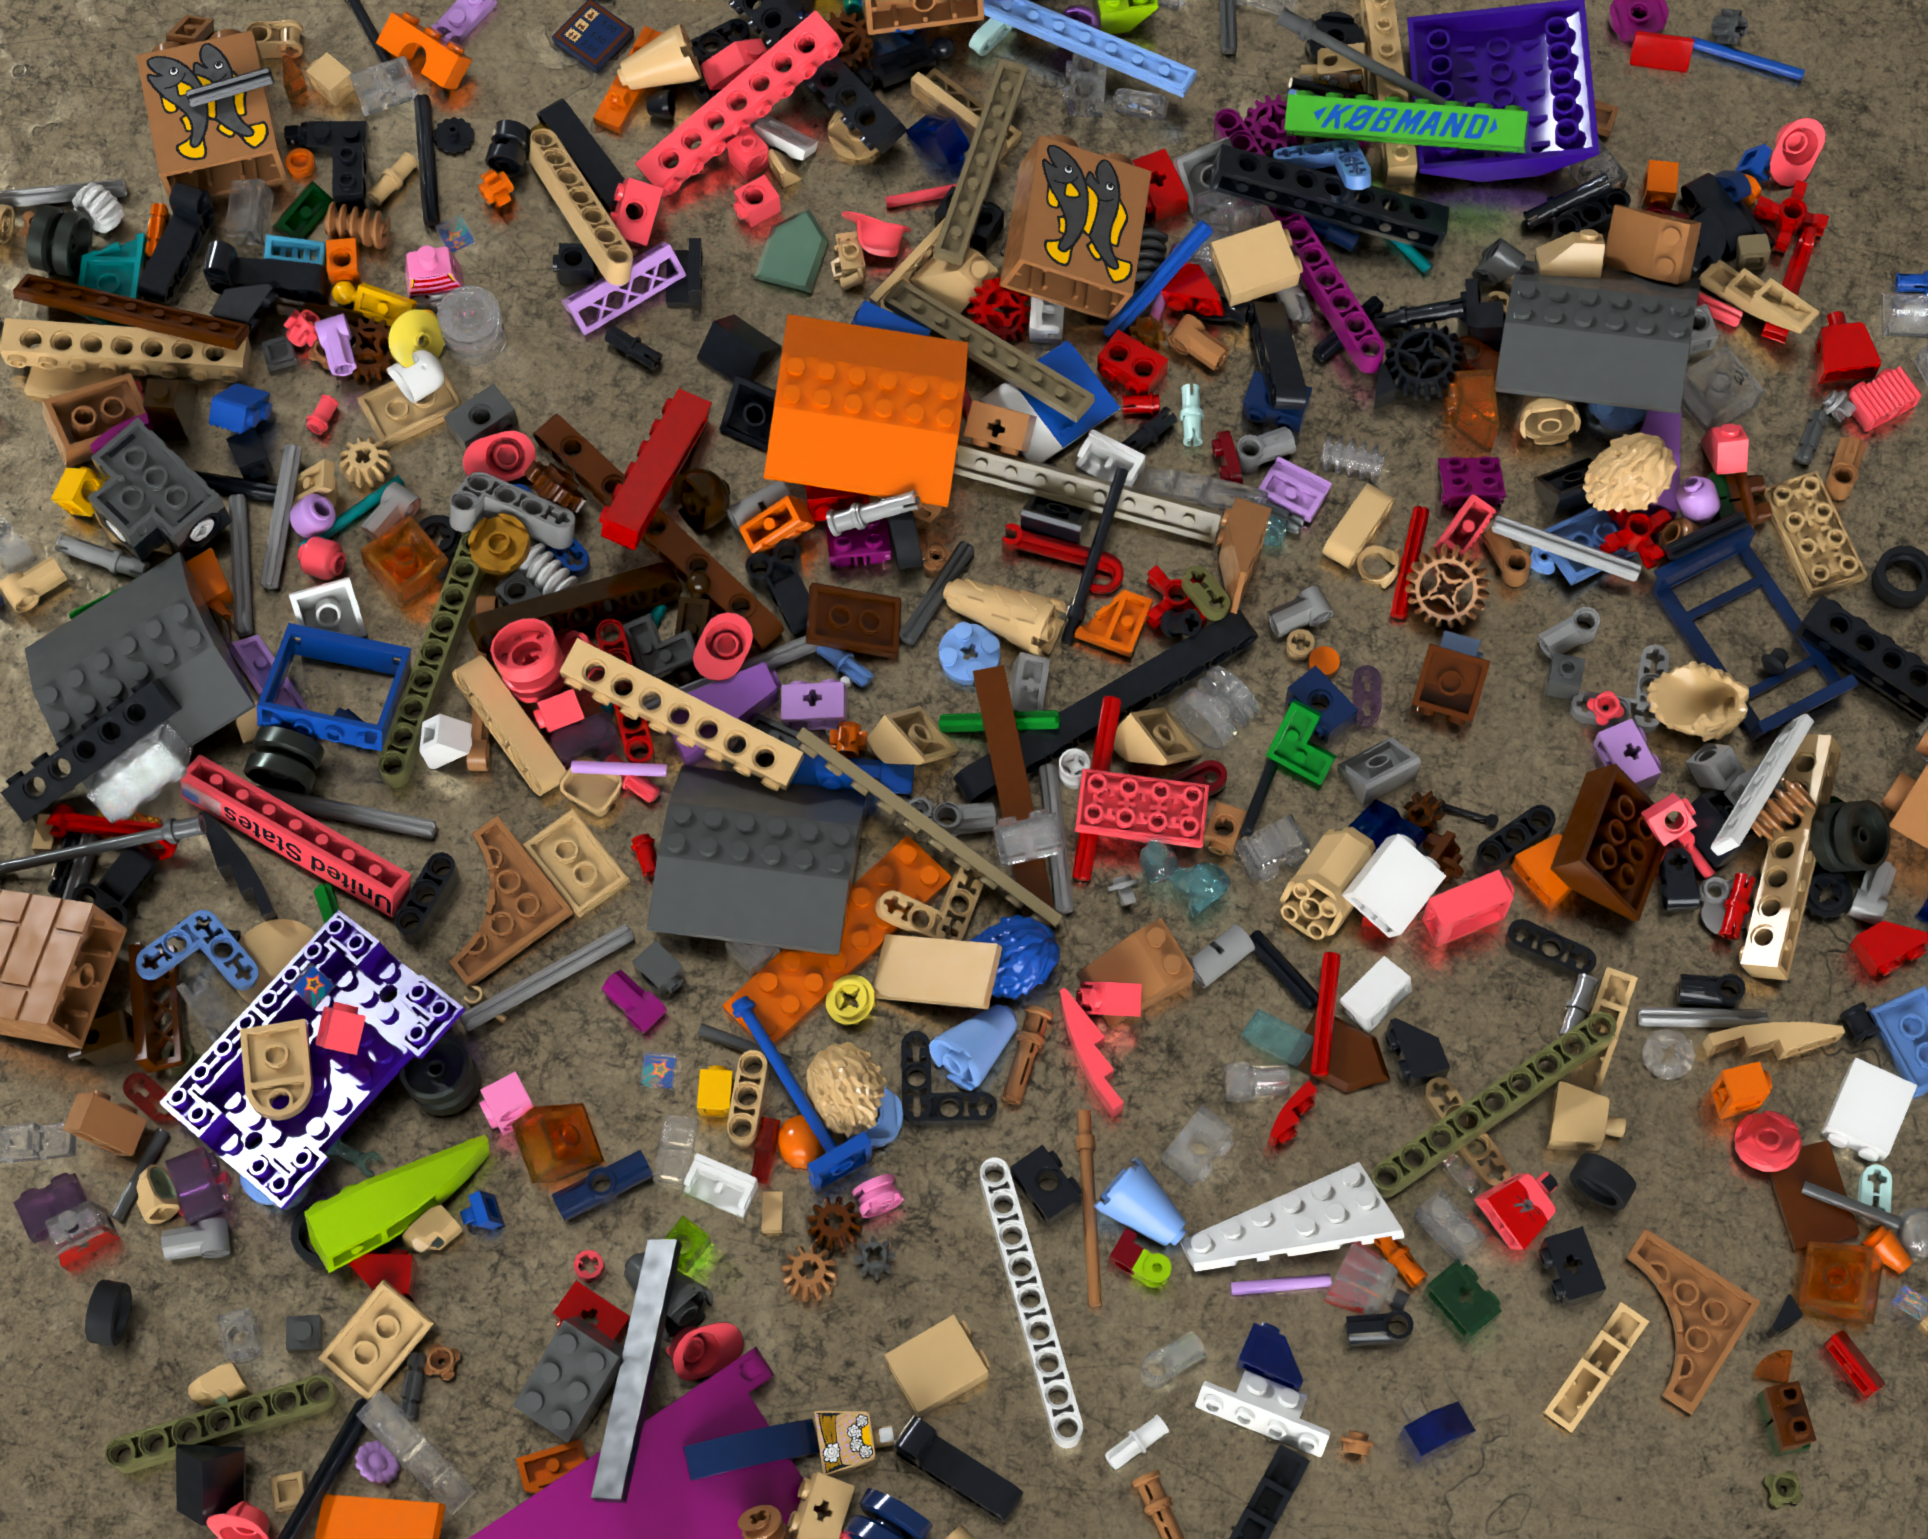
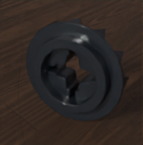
M432 515L424 518L415 527L412 536L413 545L416 552L422 555L425 560L427 558L430 559L437 553H446L451 556L457 550L462 534L451 527L450 517ZM437 529H439L442 538L445 540H441L440 545L436 548L433 540L430 539L435 538Z
M1825 869L1813 871L1806 906L1811 911V915L1817 914L1824 919L1840 916L1849 908L1852 902L1853 892L1849 881L1839 872L1831 873ZM1832 885L1833 888L1831 889L1830 896L1834 900L1827 898L1821 903L1819 901L1821 892L1818 889L1824 891Z

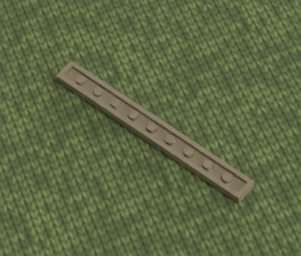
M958 441L954 474L1094 512H1103L1112 484L1110 481ZM1124 485L1114 517L1214 544L1223 512Z
M803 727L797 734L796 738L801 742L798 748L813 759L818 754L827 761L824 767L837 777L844 773L853 780L850 784L851 787L864 796L870 792L877 797V806L890 815L896 811L903 816L904 819L901 823L917 834L919 830L925 832L930 836L927 841L929 844L942 853L945 849L951 851L956 855L953 861L969 872L971 868L977 870L982 874L979 880L989 888L995 890L999 886L1008 893L1005 899L1015 907L1021 909L1025 905L1034 912L1031 918L1046 926L1051 924L1056 928L1063 919L1060 913L809 730Z

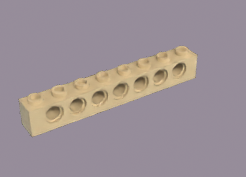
M1359 0L1362 26L1365 34L1366 55L1405 76L1394 0ZM1369 71L1374 100L1385 101L1386 97H1399L1403 99V102L1409 103L1407 91ZM1379 142L1385 186L1414 184L1418 167L1415 145Z
M5 318L0 342V353L5 364L15 368H23L25 366H37L45 370L69 368L75 372L97 369L105 374H115L118 370L140 377L150 374L160 375L169 379L178 376L191 377L198 381L220 379L227 383H235L237 381H247L251 346L248 336L236 351L138 327ZM34 344H40L36 348H30ZM64 346H70L67 350H60ZM95 348H101V349H100L99 351H97V352H94V353H91V352H90L91 350H93V349H95ZM125 350H131V352L128 354H120ZM161 352L159 356L150 357L153 353ZM186 354L192 355L187 359H180L182 356ZM214 357H222L218 361H210Z
M578 638L559 671L561 677L565 679L563 683L566 686L579 692L583 688L593 693L592 698L603 705L608 706L611 702L621 707L620 712L633 720H637L639 716L649 721L648 726L661 734H665L668 731L678 736L676 741L691 749L696 745L706 750L704 755L716 762L721 763L724 759L734 764L732 769L746 777H750L751 773L762 779L761 784L771 790L778 791L781 788L787 791L804 759V752ZM600 668L604 670V677L596 682L589 680L588 674L592 669ZM620 683H630L633 686L631 693L626 696L618 695L616 688ZM652 696L658 697L661 700V704L657 709L648 710L644 707V702L647 698ZM677 711H685L690 715L688 721L684 724L674 723L672 716ZM706 725H713L718 729V732L713 738L706 739L700 735L701 729ZM734 739H741L746 743V747L740 753H733L728 749L729 743ZM763 753L771 754L774 757V762L769 767H761L756 762L758 756Z
M1806 734L1788 764L1787 772L1782 776V791H1785L1783 784L1785 779L1795 784L1796 778L1815 802L1816 808L1812 809L1804 804V817L1795 812L1792 813L1795 823L1791 825L1783 820L1782 823L1785 831L1781 833L1773 828L1774 839L1769 840L1767 838L1768 851L1766 859H1763L1761 862V880L1759 888H1756L1754 891V909L1752 917H1749L1747 920V938L1745 946L1741 947L1739 954L1740 964L1751 977L1788 980L1816 862L1810 839L1812 819L1821 806L1830 803L1842 752L1841 747L1832 735ZM1786 881L1784 885L1778 887L1779 884ZM1779 910V912L1776 915L1771 916L1772 913ZM1772 939V941L1768 945L1764 946V944L1768 940Z

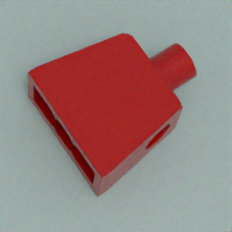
M1835 311L1826 316L1828 326L1820 329L1815 343L1818 385L1875 378L1881 366V359L1865 324L1862 322L1847 323L1843 311Z

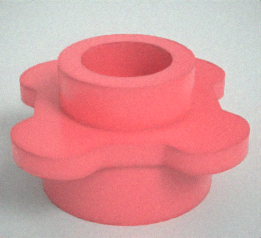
M1604 691L1596 699L1590 698L1587 702V709L1594 713L1598 725L1605 726L1610 720L1621 718L1624 715V708L1620 706L1619 699L1612 691ZM1603 706H1607L1608 710H1604Z

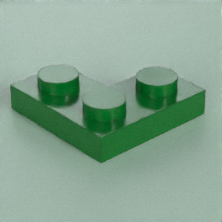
M1295 699L1292 701L1265 756L1321 786L1337 756L1310 742L1323 714Z

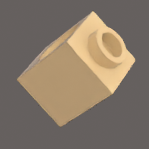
M327 52L321 58L314 60L306 70L310 86L335 107L356 89L352 73Z

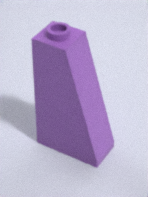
M1648 410L1640 432L1662 438L1665 446L1672 450L1677 468L1672 475L1671 488L1662 492L1657 503H1650L1645 511L1641 509L1632 511L1643 513L1650 517L1665 508L1672 517L1669 522H1666L1670 523L1675 519L1679 509L1676 491L1680 486L1681 410L1680 414Z
M762 662L736 673V675L727 680L713 682L687 694L748 724L756 713H763L779 700L777 689L781 687L775 670L769 672L766 663ZM677 711L672 716V721L676 724H684L688 721L690 715L685 711ZM706 725L701 729L700 735L710 739L717 734L718 729L713 725ZM671 733L685 766H694L706 757L704 755L706 750L694 745L693 749L686 747L676 741L678 736Z

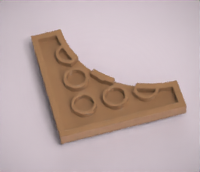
M498 815L472 833L474 840L484 855L489 872L490 889L485 910L486 915L478 932H475L467 945L449 960L450 966L468 989L573 914L570 906Z
M1645 1228L1626 1259L1635 1264L1654 1283L1668 1307L1673 1322L1676 1344L1675 1361L1669 1383L1662 1396L1692 1415L1761 1301Z

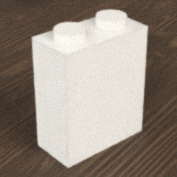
M1396 834L1384 840L1342 896L1385 935L1394 937L1404 932L1445 879L1446 875L1439 870L1440 866L1434 859L1423 856L1416 849V844L1412 839L1405 835Z
M1855 1058L1848 1067L1820 1135L1826 1137L1829 1143L1836 1147H1848L1857 1151L1858 1155L1867 1161H1879L1882 1163L1892 1149L1918 1085Z

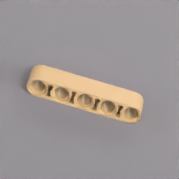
M479 655L452 672L455 684L532 791L541 796L558 786L567 773L565 767L487 659Z

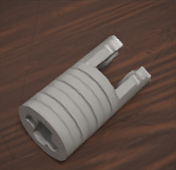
M1300 283L1296 286L1274 292L1277 300L1283 302L1289 320H1299L1301 323L1311 322L1313 312Z

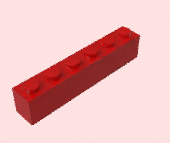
M680 388L673 399L667 398L662 409L663 416L661 420L655 419L649 432L650 439L648 441L643 440L638 449L637 457L639 458L636 463L631 461L624 476L626 479L624 484H617L612 495L613 502L611 506L605 505L599 518V522L603 523L601 537L635 551L672 486L674 478L680 472L709 420L712 402Z

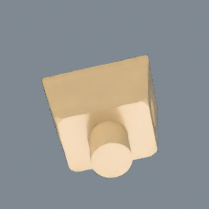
M1559 1081L1554 1090L1546 1149L1598 1151L1604 1143L1605 1135L1619 1138L1624 1137L1626 1119L1608 1115L1610 1104L1608 1097L1564 1081Z

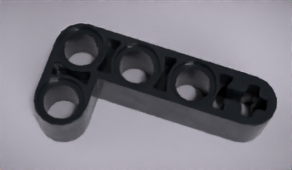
M180 181L175 183L169 197V204L173 215L150 257L137 286L139 296L165 305H169L174 299L215 216L214 205L208 191Z
M212 241L208 244L203 269L209 288L221 295L227 288L232 286L275 280L279 283L275 290L278 294L276 300L280 296L315 303L322 302L325 299L329 277L327 268L320 264L238 257L235 248L223 241Z
M914 1415L910 1417L893 1444L894 1452L900 1458L1003 1523H1006L1024 1494L1017 1486L937 1435V1431L931 1425Z

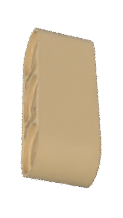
M1367 483L1327 540L1322 554L1350 569L1389 513L1395 498Z
M757 1050L744 1052L739 1058L727 1122V1132L731 1144L741 1150L753 1147L758 1140L769 1079L767 1059L764 1054ZM752 1063L762 1066L760 1072L756 1074H749L745 1070ZM747 1094L757 1097L756 1101L751 1105L741 1104L740 1099ZM746 1125L751 1128V1132L745 1137H739L734 1134L739 1126Z

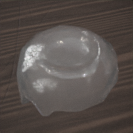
M1911 1207L1900 1211L1896 1215L1901 1217L1900 1225L1897 1230L1891 1228L1892 1232L1908 1254L1919 1258L1928 1257V1208Z

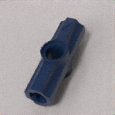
M638 1150L607 1167L593 1169L587 1177L551 1196L565 1222L599 1204L611 1203L618 1194L654 1176L641 1150ZM604 1179L611 1182L610 1187L606 1191L598 1192L594 1190L596 1183Z

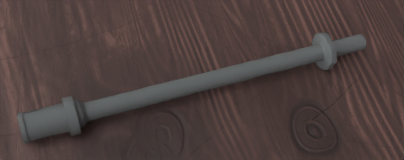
M1286 7L1280 13L1276 24L1299 35L1298 39L1303 42L1312 39L1420 99L1432 100L1435 105H1445V102L1448 101L1317 29L1316 24H1314L1315 20L1311 18L1307 20ZM1464 101L1463 107H1467L1468 102Z
M203 815L181 820L170 818L165 820L163 826L159 828L2 862L0 860V883L3 881L4 874L164 839L170 844H176L184 838L205 835L207 833L206 821Z

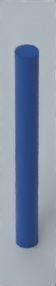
M1692 36L1694 39L1693 49L1802 81L1804 69Z

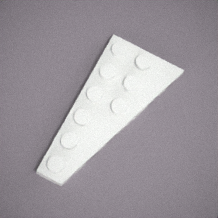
M1357 1162L1180 1240L1185 1255L1196 1272L1234 1266L1238 1260L1257 1258V1262L1270 1260V1255L1287 1253L1288 1257L1334 1250L1340 1249L1342 1244L1361 1241L1362 1245L1374 1243L1376 1238L1392 1236L1393 1240L1404 1238V1232L1360 1162Z

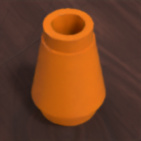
M1883 1225L1876 1227L1862 1242L1867 1247L1866 1252L1892 1270H1895L1899 1275L1913 1263V1260L1909 1257L1890 1228L1886 1229Z

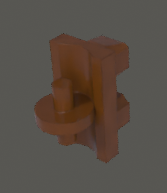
M1448 830L1443 836L1429 832L1422 845L1424 851L1430 854L1428 857L1434 859L1440 866L1439 870L1446 875L1442 881L1443 883H1446L1449 877L1460 879L1464 874L1463 868L1459 865L1463 857L1459 854L1461 849L1454 840L1456 835Z

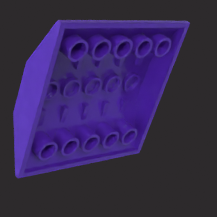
M1563 0L1407 17L1412 81L1448 101L1461 103L1466 101L1468 102L1467 107H1475L1476 103L1491 104L1493 109H1505L1507 105L1523 107V111H1528L1529 114L1525 153L1417 145L1419 173L1485 182L1541 176L1600 155L1585 0ZM1413 95V100L1415 103V100L1420 98Z

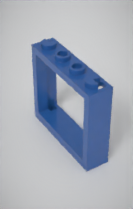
M288 623L257 704V725L261 727H281L306 736L329 740L335 743L339 742L364 749L382 751L411 669V648ZM294 655L395 675L378 724L276 704Z

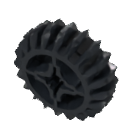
M1422 321L1418 329H1415L1410 324L1408 326V333L1399 330V339L1391 338V348L1386 349L1385 356L1387 360L1384 361V365L1387 366L1397 386V390L1402 389L1404 397L1413 393V399L1416 402L1421 395H1425L1426 401L1429 402L1432 394H1436L1441 399L1443 397L1442 390L1452 393L1453 384H1460V375L1466 372L1464 363L1467 361V356L1463 352L1464 344L1458 342V335L1455 332L1449 334V328L1446 325L1438 330V325L1435 321L1430 328H1427L1426 324ZM1434 346L1442 348L1450 358H1445L1443 354L1437 353ZM1401 364L1407 365L1408 369L1415 370L1417 376L1413 377L1406 373Z

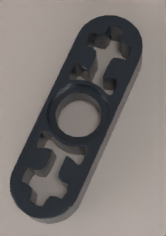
M1518 919L1513 921L1507 930L1506 942L1510 948L1572 977L1577 978L1578 974L1590 975L1596 966V955L1590 948L1533 922ZM1520 929L1526 931L1525 936L1527 937L1524 938L1522 942L1516 940V933H1518ZM1536 935L1540 936V939L1536 945V948L1534 949L1532 948V944L1536 938ZM1547 941L1555 942L1560 948V953L1556 956H1548L1543 952L1542 944ZM1566 949L1571 950L1566 962L1561 961L1565 955ZM1580 956L1586 958V965H1583L1582 969L1576 967V960Z

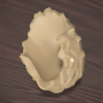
M1641 432L1633 435L1625 434L1620 438L1612 439L1610 441L1611 446L1600 452L1597 458L1588 465L1584 478L1585 485L1582 488L1586 492V500L1589 503H1593V507L1599 512L1612 509L1620 512L1624 508L1629 513L1632 510L1639 509L1645 511L1650 503L1655 504L1658 502V498L1664 490L1671 488L1672 475L1677 468L1673 452L1665 446L1664 440L1659 436H1651Z
M1691 661L1680 668L1675 667L1670 673L1663 672L1661 677L1650 682L1647 688L1649 694L1646 700L1651 705L1649 711L1655 713L1658 721L1665 724L1667 729H1675L1687 735L1701 736L1704 742L1712 739L1720 740L1724 735L1730 734L1747 716L1748 708L1746 702L1749 698V688L1743 683L1735 681L1730 673L1724 672L1721 669H1714L1710 665H1706V663H1700L1699 665L1696 661Z
M846 1042L841 1045L833 1044L828 1046L825 1051H818L807 1069L806 1079L808 1085L805 1089L808 1100L826 1129L832 1130L834 1134H844L846 1137L857 1136L863 1131L866 1133L867 1129L877 1125V1109L882 1105L879 1098L885 1096L884 1087L887 1082V1078L881 1075L882 1066H878L870 1059L871 1052L856 1047L852 1042Z

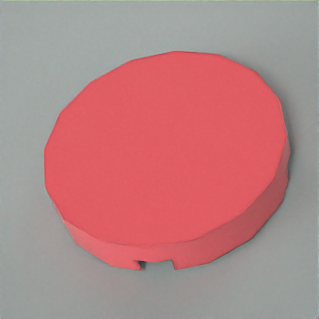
M1764 1111L1756 1115L1755 1112L1748 1114L1739 1122L1735 1131L1734 1143L1737 1154L1747 1165L1763 1172H1777L1788 1168L1797 1160L1802 1146V1139L1797 1125L1786 1115L1775 1111Z

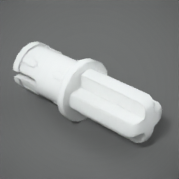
M1155 1415L1136 1431L1130 1430L1128 1437L1107 1451L1105 1457L1112 1468L1115 1470L1119 1469L1139 1453L1145 1454L1147 1452L1146 1448L1163 1435L1169 1433V1429L1158 1415Z

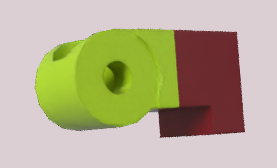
M1126 1228L1111 1252L1108 1263L1148 1286L1161 1287L1165 1285L1172 1270L1170 1260L1163 1254H1152L1137 1245L1135 1241L1138 1234Z

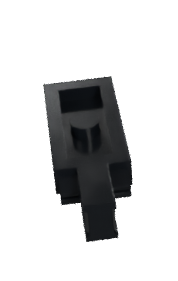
M367 121L302 122L301 126H285L284 138L287 145H299L300 148H306L312 153H333V144L361 142L365 152H367L368 124Z

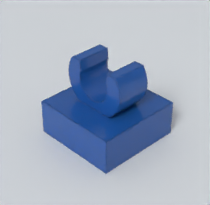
M1766 144L1746 150L1735 171L1751 175L1758 183L1768 181L1769 177L1763 173V170H1770L1771 160H1769L1772 150Z
M479 1190L469 1195L472 1207L460 1212L464 1225L471 1223L472 1227L478 1225L479 1227L491 1230L504 1225L494 1194Z

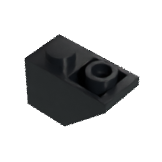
M274 280L227 288L209 313L217 318L249 325V332H252L261 320L258 314L262 308H269L277 298L278 294L275 290L279 283Z
M1398 1018L1391 1019L1387 1032L1384 1034L1390 1051L1395 1050L1399 1061L1396 1062V1067L1401 1080H1407L1411 1089L1426 1084L1433 1078L1447 1077L1450 1065L1439 1038Z

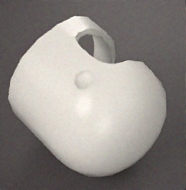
M418 350L412 353L415 364L411 367L404 368L400 364L395 363L387 368L390 377L405 397L413 404L440 388L445 379L441 363L434 354L426 350Z

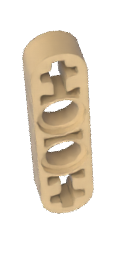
M1436 1077L1427 1083L1424 1091V1100L1438 1121L1465 1103L1448 1079ZM1434 1087L1438 1090H1446L1444 1099L1448 1105L1452 1101L1456 1103L1451 1105L1444 1113L1441 1111L1445 1106L1443 1100L1440 1097H1432ZM1466 1117L1467 1125L1463 1128L1472 1129L1477 1123L1473 1118ZM1485 1132L1476 1138L1481 1140L1486 1147V1151L1483 1154H1472L1468 1150V1145L1459 1151L1480 1182L1487 1189H1491L1511 1177V1168ZM1489 1155L1493 1156V1158L1489 1162L1491 1167L1495 1171L1499 1169L1503 1171L1500 1177L1501 1181H1499L1497 1178L1490 1179L1488 1177L1491 1170L1486 1162L1483 1164L1482 1167L1479 1165V1163L1484 1162L1489 1157Z

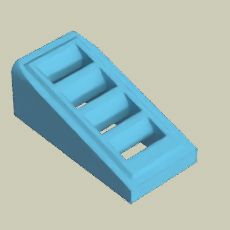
M266 234L263 259L315 263L324 266L326 242ZM274 251H280L279 256L273 255ZM286 251H292L291 257H285ZM298 251H304L303 259L298 258ZM310 251H316V261L310 260Z

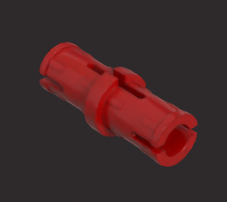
M1735 874L1730 897L1724 903L1726 911L1718 934L1721 937H1725V934H1727L1726 939L1739 940L1744 916L1750 911L1748 902L1756 879L1753 876H1749V879H1746L1748 874Z

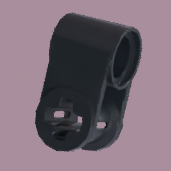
M1676 847L1670 849L1659 865L1664 911L1674 912L1699 909V889L1695 880L1691 854L1683 848Z

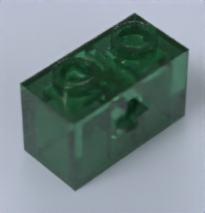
M1457 1259L1427 1284L1424 1293L1469 1343L1498 1319L1502 1310L1499 1307L1501 1303L1495 1294L1490 1290L1485 1291L1477 1282L1478 1276L1474 1270L1467 1264L1462 1265ZM1469 1295L1472 1298L1470 1303L1466 1301L1462 1304L1459 1301L1460 1296L1465 1297Z

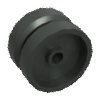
M45 204L39 207L32 219L27 238V258L31 268L51 272L55 269L56 273L74 278L79 276L82 255L90 253L92 246L93 229L89 215L74 210H69L65 213L59 207Z
M274 726L260 727L252 744L256 752L248 756L243 770L246 777L262 787L308 795L316 778L312 770L320 766L325 752L323 747L312 738L290 729Z
M1871 800L1824 804L1816 811L1810 830L1811 847L1814 856L1821 867L1831 873L1877 869L1885 862L1889 854L1891 842L1889 823L1881 807Z
M446 1033L422 1059L412 1057L399 1071L401 1082L416 1104L427 1113L439 1116L455 1114L469 1106L476 1097L481 1083L480 1070L463 1043L451 1034Z

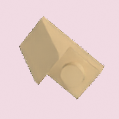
M324 459L298 474L293 506L308 494L322 495L334 507L336 506L338 482L334 475L335 462Z

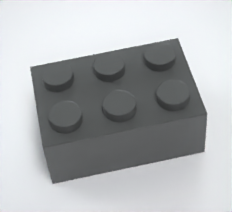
M577 1315L564 1319L513 1406L567 1443L581 1438L618 1376L624 1347Z

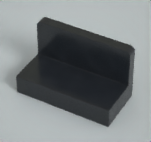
M689 238V250H673L686 276L666 287V304L668 306L702 305L701 238ZM667 259L666 278L676 273L670 259Z

